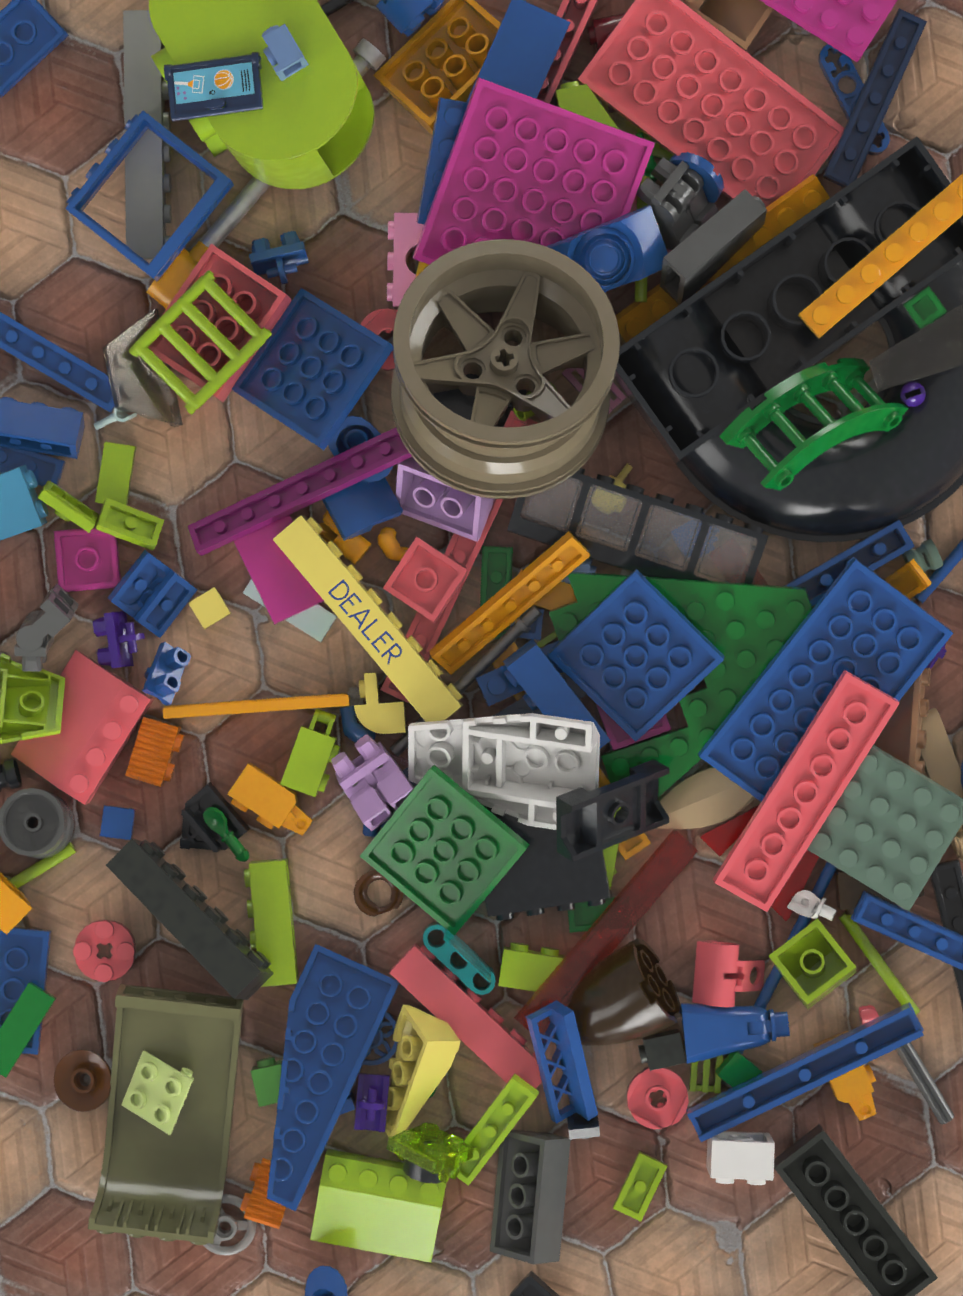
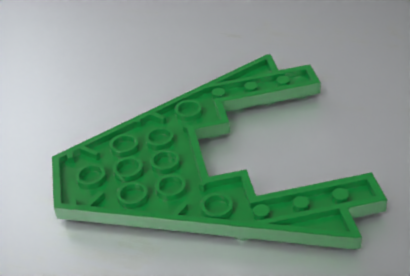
M571 572L568 577L577 601L549 611L558 640L561 641L628 575ZM645 577L725 658L704 678L707 687L689 692L679 701L688 724L687 726L602 754L601 757L610 782L613 783L630 776V768L654 759L670 768V774L658 778L659 797L701 760L698 755L699 751L813 609L806 588Z

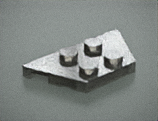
M153 309L102 348L115 409L128 413L134 412L139 414L140 417L150 420L156 419L169 423L170 426L179 427L183 423L176 393L140 356L136 358L129 352L134 343L160 318L159 310ZM163 362L171 370V367Z

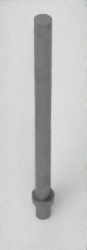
M533 605L521 618L518 617L514 621L515 624L454 684L461 694L523 632L527 634L531 630L529 626L542 614L538 608ZM420 717L415 723L426 721ZM408 730L390 747L391 751L398 757L408 748Z

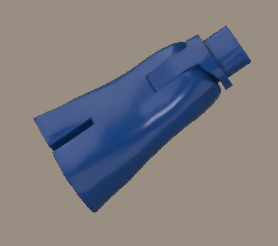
M681 1003L687 1064L757 1048L769 1043L770 1039L773 1042L776 1041V1037L790 1036L787 1011L774 1013L773 1009L767 1011V1009L756 1006L715 1007L703 1004Z

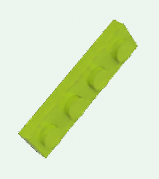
M514 1073L454 1152L450 1169H452L451 1173L469 1186L536 1099L539 1091Z

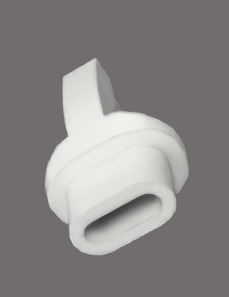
M807 890L797 892L787 906L792 911L813 919H817L820 915L832 921L837 912L836 909L825 904L827 898L823 897L821 900L814 893Z

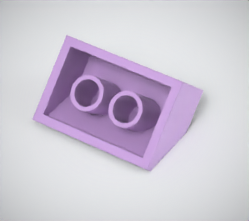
M413 457L398 463L396 498L403 509L401 514L478 542L495 501L494 498L467 494L440 482L424 470Z

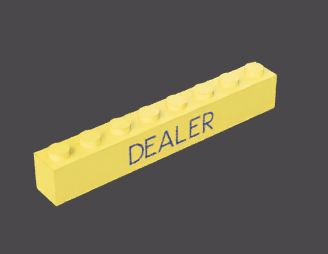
M300 515L273 538V541L426 722L448 719L463 706L460 702L463 695L452 683L448 686L439 677L443 672L432 659L427 662L419 653L423 648L412 635L407 638L402 633L400 628L403 624L392 611L386 614L380 606L383 600L374 589L370 588L368 591L360 583L363 576L352 564L348 567L339 558L343 553L332 540L327 543L320 535L323 529L312 516L307 519L305 516Z

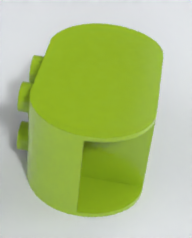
M149 0V13L153 28L165 46L160 51L151 55V58L164 79V65L167 64L179 65L250 55L252 52L260 53L263 109L188 119L201 141L206 143L214 157L229 149L239 164L250 175L261 182L283 189H307L336 178L348 169L363 152L374 125L373 100L349 52L317 0ZM285 24L309 65L281 81L263 52V49L268 46L262 34L272 26L278 25L280 27Z

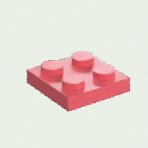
M416 536L383 589L436 623L469 571Z

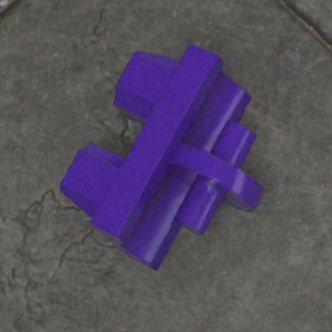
M126 612L104 613V617L94 620L92 623L96 637L107 635L108 648L98 649V664L111 666L112 669L134 666L132 653L138 652L136 640L145 639L144 633L135 634L134 622H127Z
M359 1073L354 1130L385 1132L390 1075Z

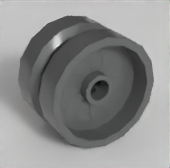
M35 788L19 790L8 797L0 808V837L5 845L17 854L39 859L52 857L62 851L72 838L74 830L72 811L65 800L54 793ZM35 820H38L37 827L33 826Z

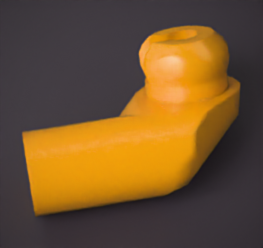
M384 527L381 529L377 537L381 550L388 559L401 561L409 548L400 546L396 539V531L393 528Z

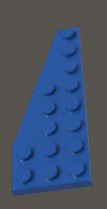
M317 944L314 945L289 1000L267 1199L293 1211H296L400 984L391 977Z

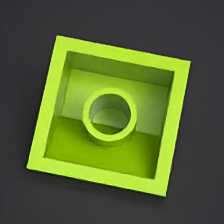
M818 918L769 955V958L788 986L807 1010L856 973L854 963Z

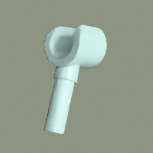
M128 400L115 406L113 413L94 423L95 429L99 430L112 422H126L136 417L137 412L128 415L125 411V406L132 401Z

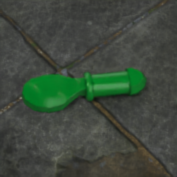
M214 807L206 808L203 813L206 824L211 830L222 837L221 841L225 842L237 860L246 862L250 856L249 851L235 837L233 831H228L227 818L223 812Z

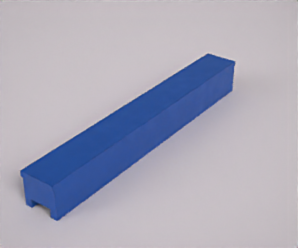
M909 1002L687 1109V1116L691 1120L700 1142H703L924 1036V1029Z

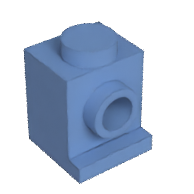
M285 24L280 27L278 25L272 26L263 32L262 37L268 46L263 49V52L281 81L309 65Z

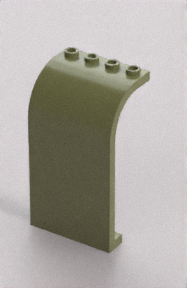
M120 984L115 997L117 1011L104 1157L96 1200L89 1216L88 1229L96 1230L101 1234L125 1233L134 1238L150 1236L158 1237L160 1240L168 1242L185 1240L195 1245L213 1244L221 1213L228 1166L243 999ZM144 1050L178 1071H181L182 1068H188L193 1071V1083L190 1086L187 1098L184 1101L171 1135H168L121 1105Z

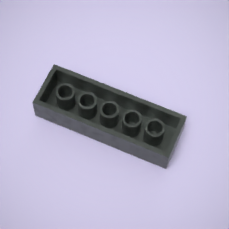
M131 839L106 866L234 999L248 1000L274 974L268 968L271 962L261 952L257 951L255 953L247 946L250 942L248 938L238 929L234 931L226 924L228 918L217 907L213 909L205 903L207 896L197 886L191 887L183 880L186 877L185 873L174 863L170 865L162 858L165 853L154 842L149 843L145 839L143 841Z
M820 1124L774 1159V1169L873 1296H915L938 1278Z

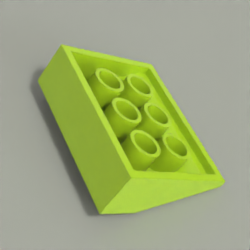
M327 1149L310 1240L431 1263L447 1180L441 1183L420 1182L405 1174L403 1162Z

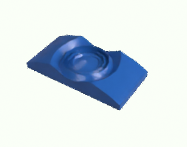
M651 205L546 246L566 255L582 266L599 283L604 292L641 280L662 270L663 257L668 254Z

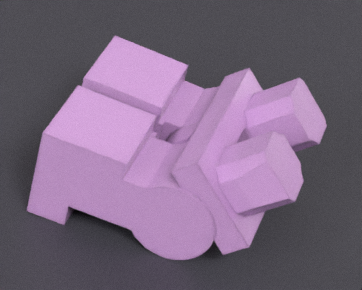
M364 735L354 744L361 754L360 756L351 761L345 752H340L331 759V762L336 771L335 775L340 786L350 799V803L362 823L373 831L393 815L388 805L390 804L397 810L415 787L410 783L380 741L376 743L369 735Z

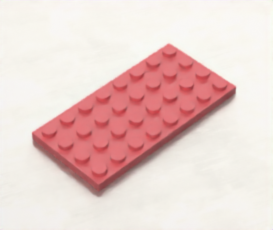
M635 0L576 80L581 85L587 84L594 95L672 155L680 156L681 153L689 152L708 160L715 167L713 171L718 176L720 173L724 183L722 193L733 200L746 189L752 196L759 197L765 204V207L812 174L815 175L837 146L844 130L843 126L680 0Z

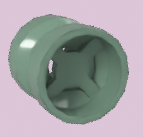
M931 539L922 542L920 547L912 548L902 554L905 564L914 558L924 573L929 569L936 570L943 566L938 549Z

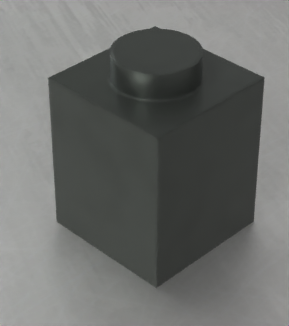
M678 1029L643 1037V1045H638L641 1063H648L650 1071L686 1063Z

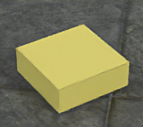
M216 587L188 603L204 629L231 614Z

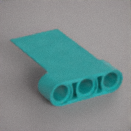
M438 922L431 923L426 927L423 934V942L426 948L471 991L484 995L493 990L496 982L495 972L457 935L454 936ZM438 929L444 932V943L434 945L429 941L428 934L432 930ZM456 951L467 963L463 966H456L450 958L452 953ZM479 973L489 982V985L478 987L475 985L473 977Z

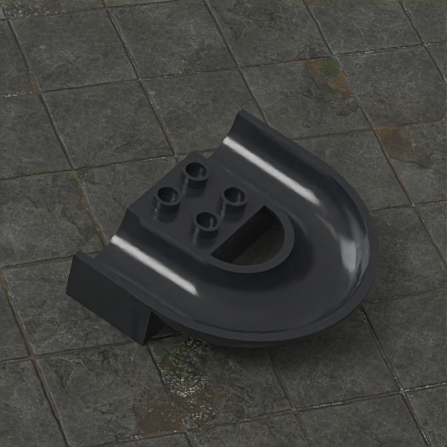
M918 137L905 144L620 346L614 378L677 467L693 486L727 514L744 523L764 528L763 531L770 534L812 542H846L864 539L897 520H900L903 526L917 520L939 506L963 484V216L819 339L798 316L800 312L951 184ZM930 286L947 310V313L923 330H920L903 304ZM878 321L887 339L889 365L884 383L877 394L885 403L904 404L900 397L901 389L906 383L914 381L920 383L926 391L924 402L917 407H908L909 409L902 416L900 424L889 432L873 431L863 433L825 451L794 476L793 481L781 491L763 487L761 482L770 472L747 446L743 449L726 445L719 436L747 407L754 410L767 398L764 394L792 375L818 364ZM917 389L905 393V397L908 399L912 396L920 395L921 391ZM868 403L864 406V408L870 407L871 405ZM793 407L783 412L806 439L824 428L816 417L804 414ZM773 421L756 435L758 441L778 463L796 448Z

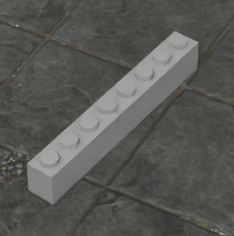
M149 10L123 11L124 124L126 125L128 120L131 121L135 114L139 116L142 111H145L170 131V112H165V100H169L168 84L151 58V55L163 49L164 45L153 28ZM147 129L125 157L126 246L148 263L153 260L171 237L166 236V223H171L172 220L171 205H166V193H171V175L166 174L165 162L171 161V147L149 129Z

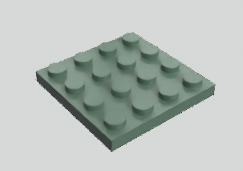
M873 745L807 850L907 911H910L963 824V798Z

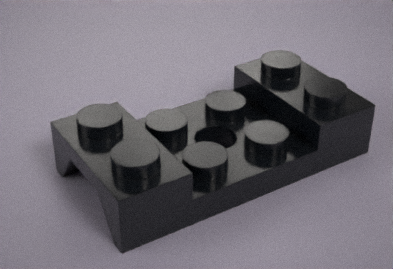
M652 759L630 768V776L590 792L580 787L557 796V853L574 862L668 824L669 816L658 800V778L670 774V768Z

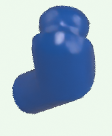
M354 706L340 708L343 733L347 738L356 743L364 735H369L375 741V732L357 723Z

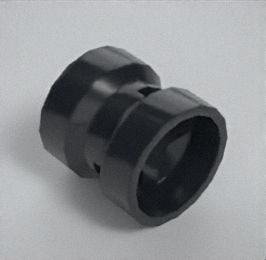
M15 757L6 759L0 764V792L6 787L10 789L22 787L21 774Z

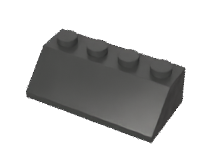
M512 1129L500 1144L490 1252L530 1264L559 1262L571 1142L569 1138L546 1132Z

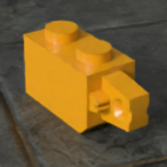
M251 762L248 763L227 794L233 798L230 803L243 812H246L249 808L259 815L256 820L269 829H272L273 826L277 828L283 826L303 836L313 819L296 805L298 802L297 793L288 787L280 785L281 782Z
M846 1030L842 1033L822 1040L818 1043L813 1044L814 1048L820 1046L844 1033H847L848 1031ZM869 1064L859 1066L829 1081L834 1096L841 1102L849 1103L859 1121L877 1114L872 1097V1092L875 1091L871 1084L876 1082V1079Z

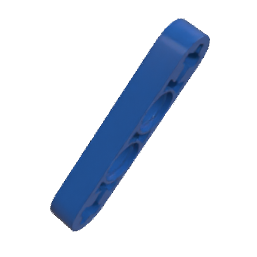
M827 44L822 48L818 62L848 120L864 84L851 59ZM830 50L833 54H840L837 60L840 69L844 66L848 68V70L840 72L835 78L831 74L837 71L834 63H827L825 61ZM844 77L853 79L856 85L855 90L849 94L841 92L838 86L840 79ZM883 121L876 136L881 135L883 138L879 143L880 147L877 148L875 144H872L868 152L870 155L881 154L889 145L890 136Z

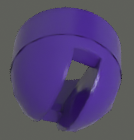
M908 382L902 387L900 397L906 406L917 407L924 402L926 391L920 383ZM920 389V395L906 399L905 393Z

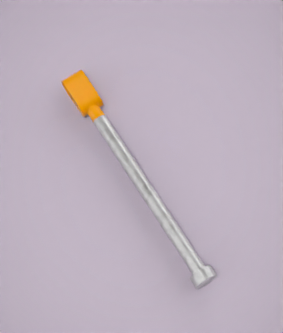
M364 38L353 49V52L356 54L353 61L362 77L370 68L376 71L386 60V57ZM253 177L190 252L184 248L159 281H153L146 293L167 309L210 244L218 248L270 185Z

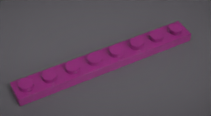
M395 427L188 525L187 527L196 552L203 556L412 456L404 446Z

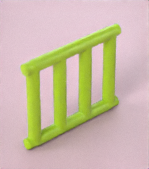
M210 270L201 276L129 349L131 355L136 358L140 356L186 403L184 407L189 414H193L272 335L269 329L265 327L261 329L214 281L216 278ZM205 290L252 336L240 350L193 304ZM183 312L230 359L218 372L171 326ZM161 334L208 381L196 394L148 348Z

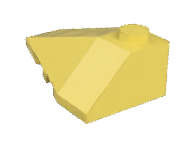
M403 1005L393 1033V1041L398 1042L395 1058H390L388 1066L392 1070V1082L388 1093L385 1132L391 1142L399 1141L451 1068L460 1046L459 1038L447 1022L410 1005Z

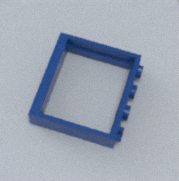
M142 111L139 116L135 114L131 121L128 120L124 127L127 131L120 140L115 138L105 150L107 156L101 164L95 163L86 174L88 180L81 189L77 187L71 192L72 195L67 200L68 205L65 209L158 282L234 184L231 179L149 114ZM147 129L214 180V183L150 264L83 212Z

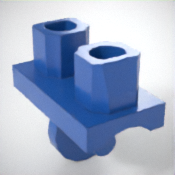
M296 231L283 233L280 236L282 246L272 249L268 239L253 240L252 253L249 254L254 273L257 275L267 273L268 279L280 276L281 283L286 284L288 283L286 274L298 272L297 266L309 263L304 242L300 241Z
M166 642L160 643L152 666L148 667L145 671L144 677L146 682L142 691L158 698L165 706L172 704L175 693L179 691L180 680L185 666H188L191 659L190 653L180 647L174 648Z

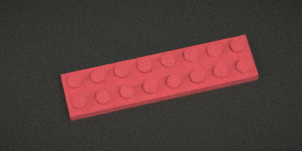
M844 670L714 876V883L768 912L900 704L899 701Z

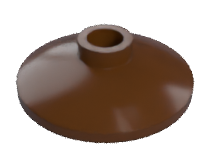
M85 1049L75 1050L66 1054L59 1061L54 1072V1087L59 1099L67 1107L75 1111L87 1112L100 1107L109 1097L111 1091V1070L107 1062L99 1054ZM85 1074H88L91 1078L89 1085L84 1082Z

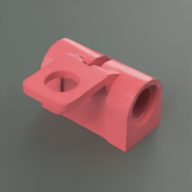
M717 940L697 941L692 1003L715 1007H734L736 992L761 991L764 984L765 961L738 960L740 944ZM755 967L757 971V977L755 982L752 984L750 981V974L752 969Z

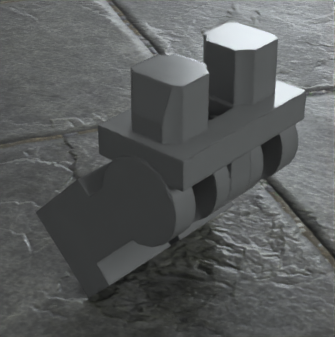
M662 158L651 172V175L663 183L662 187L647 177L638 188L636 195L647 206L651 205L666 249L673 250L715 215L718 209L715 203L708 202L703 191L704 181L696 171L688 169L689 165L683 160L678 166H675L670 161Z
M58 584L47 593L40 605L41 610L32 611L26 616L16 634L17 643L14 647L15 656H22V671L39 672L42 670L43 663L47 661V653L54 642V636L71 621L79 606Z

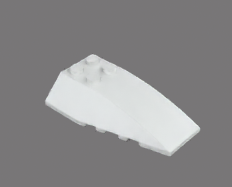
M527 713L410 723L408 726L409 781L418 784L428 770L435 765L479 803L492 808L491 812L501 816L508 814L519 818L518 822L527 826L556 830L557 796L580 787L588 792L599 788L600 734L594 722Z

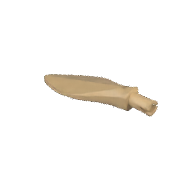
M714 767L708 768L679 783L659 801L669 816V823L655 829H696L721 823L739 813L755 797Z

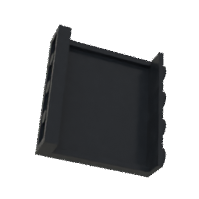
M484 806L491 812L492 808ZM493 813L530 846L486 897L485 903L488 917L496 916V921L515 918L514 913L526 911L527 916L544 914V908L556 906L557 911L575 909V903L587 902L588 907L606 904L605 899L612 896V891L609 888L603 850L572 862L557 853L556 830L527 826L519 823V818L508 814L501 816Z

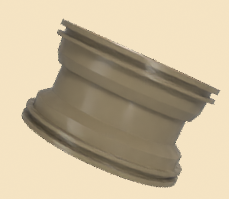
M512 239L480 241L454 249L432 262L415 278L401 300L394 323L393 358L395 368L391 386V406L397 432L404 446L424 470L440 482L461 492L485 498L511 499L526 497L551 489L575 474L588 461L597 448L605 430L610 406V388L614 381L620 349L617 319L613 307L599 283L582 266L566 255L540 244ZM504 312L495 331L477 314ZM534 319L552 326L565 337L531 343ZM443 327L454 333L465 351L423 360L425 351L432 338ZM509 341H515L519 345L509 346L506 343ZM580 368L584 370V384L578 397L570 406L544 376L558 370ZM476 374L479 376V378L470 379L467 378L466 375ZM459 389L465 395L475 396L471 420L454 413L441 404L432 394ZM526 389L529 390L531 394L523 395L520 394L518 391ZM510 403L518 411L527 412L531 410L542 421L541 423L522 427H496V424Z

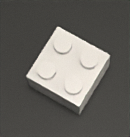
M724 1131L707 1139L706 1168L710 1178H716V1183L733 1184L734 1179H745L747 1184L765 1185L766 1180L773 1181L775 1142L769 1133Z

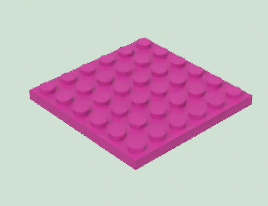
M478 77L413 258L430 265L439 257L454 249L480 241L495 239L521 240L548 246L628 214L655 143Z

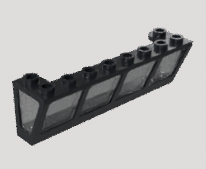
M580 468L567 480L551 489L538 494L517 498L507 529L508 532L550 546L569 531L588 549L591 555L589 558L633 572L637 569L646 577L752 584L769 537L762 534L764 528L746 523L744 527L733 524L734 518L720 513H716L715 518L703 514L704 508L686 503L685 508L673 504L674 498L659 493L653 498L644 495L645 489L627 483L626 488L614 485L615 479L605 475L597 474L596 479L584 475L585 469Z

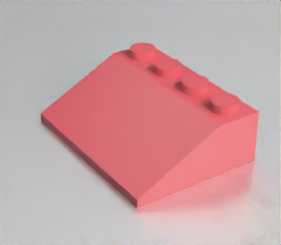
M210 244L165 312L208 270L214 274L216 278L214 281L261 329L265 327L272 331L292 300L286 293L213 244ZM206 290L193 302L202 314L238 350L252 338ZM184 312L171 324L173 329L216 372L230 360ZM162 334L148 347L160 360L202 388L208 382ZM257 351L213 394L214 397L224 403L233 386Z
M75 650L60 676L65 677L60 734L21 740L17 743L11 755L58 789L86 805L94 797L154 701V698L78 650Z

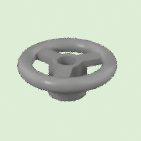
M224 1194L222 1204L229 1203L240 1208L243 1199L235 1195ZM221 1207L213 1244L207 1243L203 1246L218 1255L237 1254L246 1249L252 1242L256 1233L257 1222L248 1219L235 1220L232 1216L226 1215ZM223 1221L228 1222L231 1225V1229L223 1230L220 1227V1223ZM237 1230H247L243 1239L237 1244L220 1246L221 1241L232 1239Z

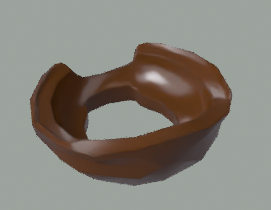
M375 869L369 870L362 875L356 882L353 891L355 903L360 911L373 917L393 909H398L404 896L403 892ZM383 880L391 887V902L386 906L377 907L369 899L367 890L373 881Z

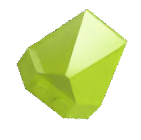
M4 653L0 655V744L60 734L65 677L44 669L39 672L22 671V664L11 660L9 655Z

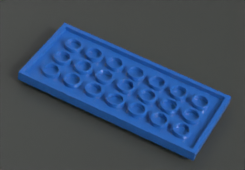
M853 557L699 751L698 755L762 802L844 670L900 701L953 635V632Z

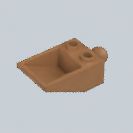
M680 0L745 51L774 10L760 0Z

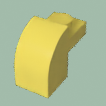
M364 673V680H359L360 698H366V704L354 705L359 721L363 726L375 733H406L404 701L380 703L378 673Z

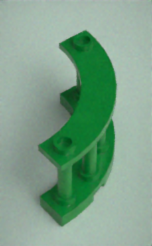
M839 358L837 364L828 366L825 362H822L780 382L764 394L767 398L754 410L747 407L719 437L726 445L743 449L747 446L770 472L761 482L763 487L781 491L793 481L794 476L825 451L863 433L873 431L889 432L900 424L902 416L909 408L905 404L885 403L864 380L865 373L871 367L863 359ZM855 388L871 406L864 408L850 391ZM832 391L851 413L835 420L814 396ZM798 403H803L824 426L823 429L808 439L783 414V412ZM771 421L796 446L780 463L773 458L756 438V435Z

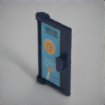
M252 52L250 55L179 65H164L172 122L263 109L260 53Z

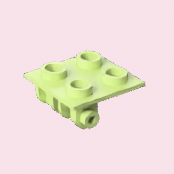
M144 1050L121 1105L168 1135H171L184 1101L187 1098L190 1086L193 1083V1071L188 1068H182L181 1071H178Z

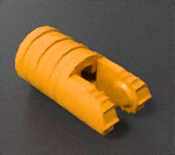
M326 511L323 515L324 523L319 524L323 529L320 535L327 543L332 540L342 551L343 556L356 565L370 549L372 543L362 535L344 541L329 512Z

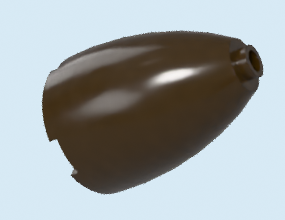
M637 938L601 960L582 977L563 1001V1005L574 1011L582 1045L603 1046L637 1040L678 1023L677 1019L682 1017L680 1001L672 980L667 981L663 970L657 964L660 959L643 940Z

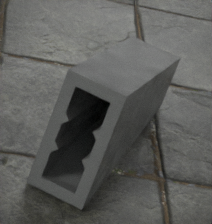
M745 189L663 257L660 287L679 305L694 295L764 225L767 209L763 201L755 195L752 196Z

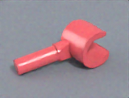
M874 1006L859 1007L862 1025L879 1017Z

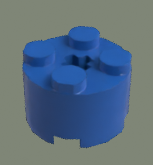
M380 0L376 7L401 35L404 33L409 37L425 20L423 15L427 13L431 17L443 6L445 0Z

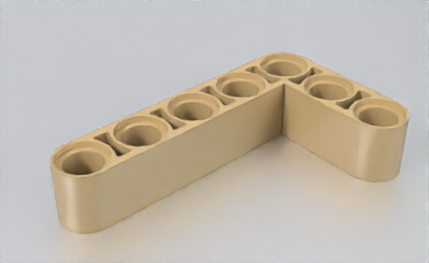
M930 709L927 718L923 717L922 730L927 731L926 748L921 749L920 761L925 762V775L963 798L961 770L937 709ZM963 825L951 842L957 858L962 862Z

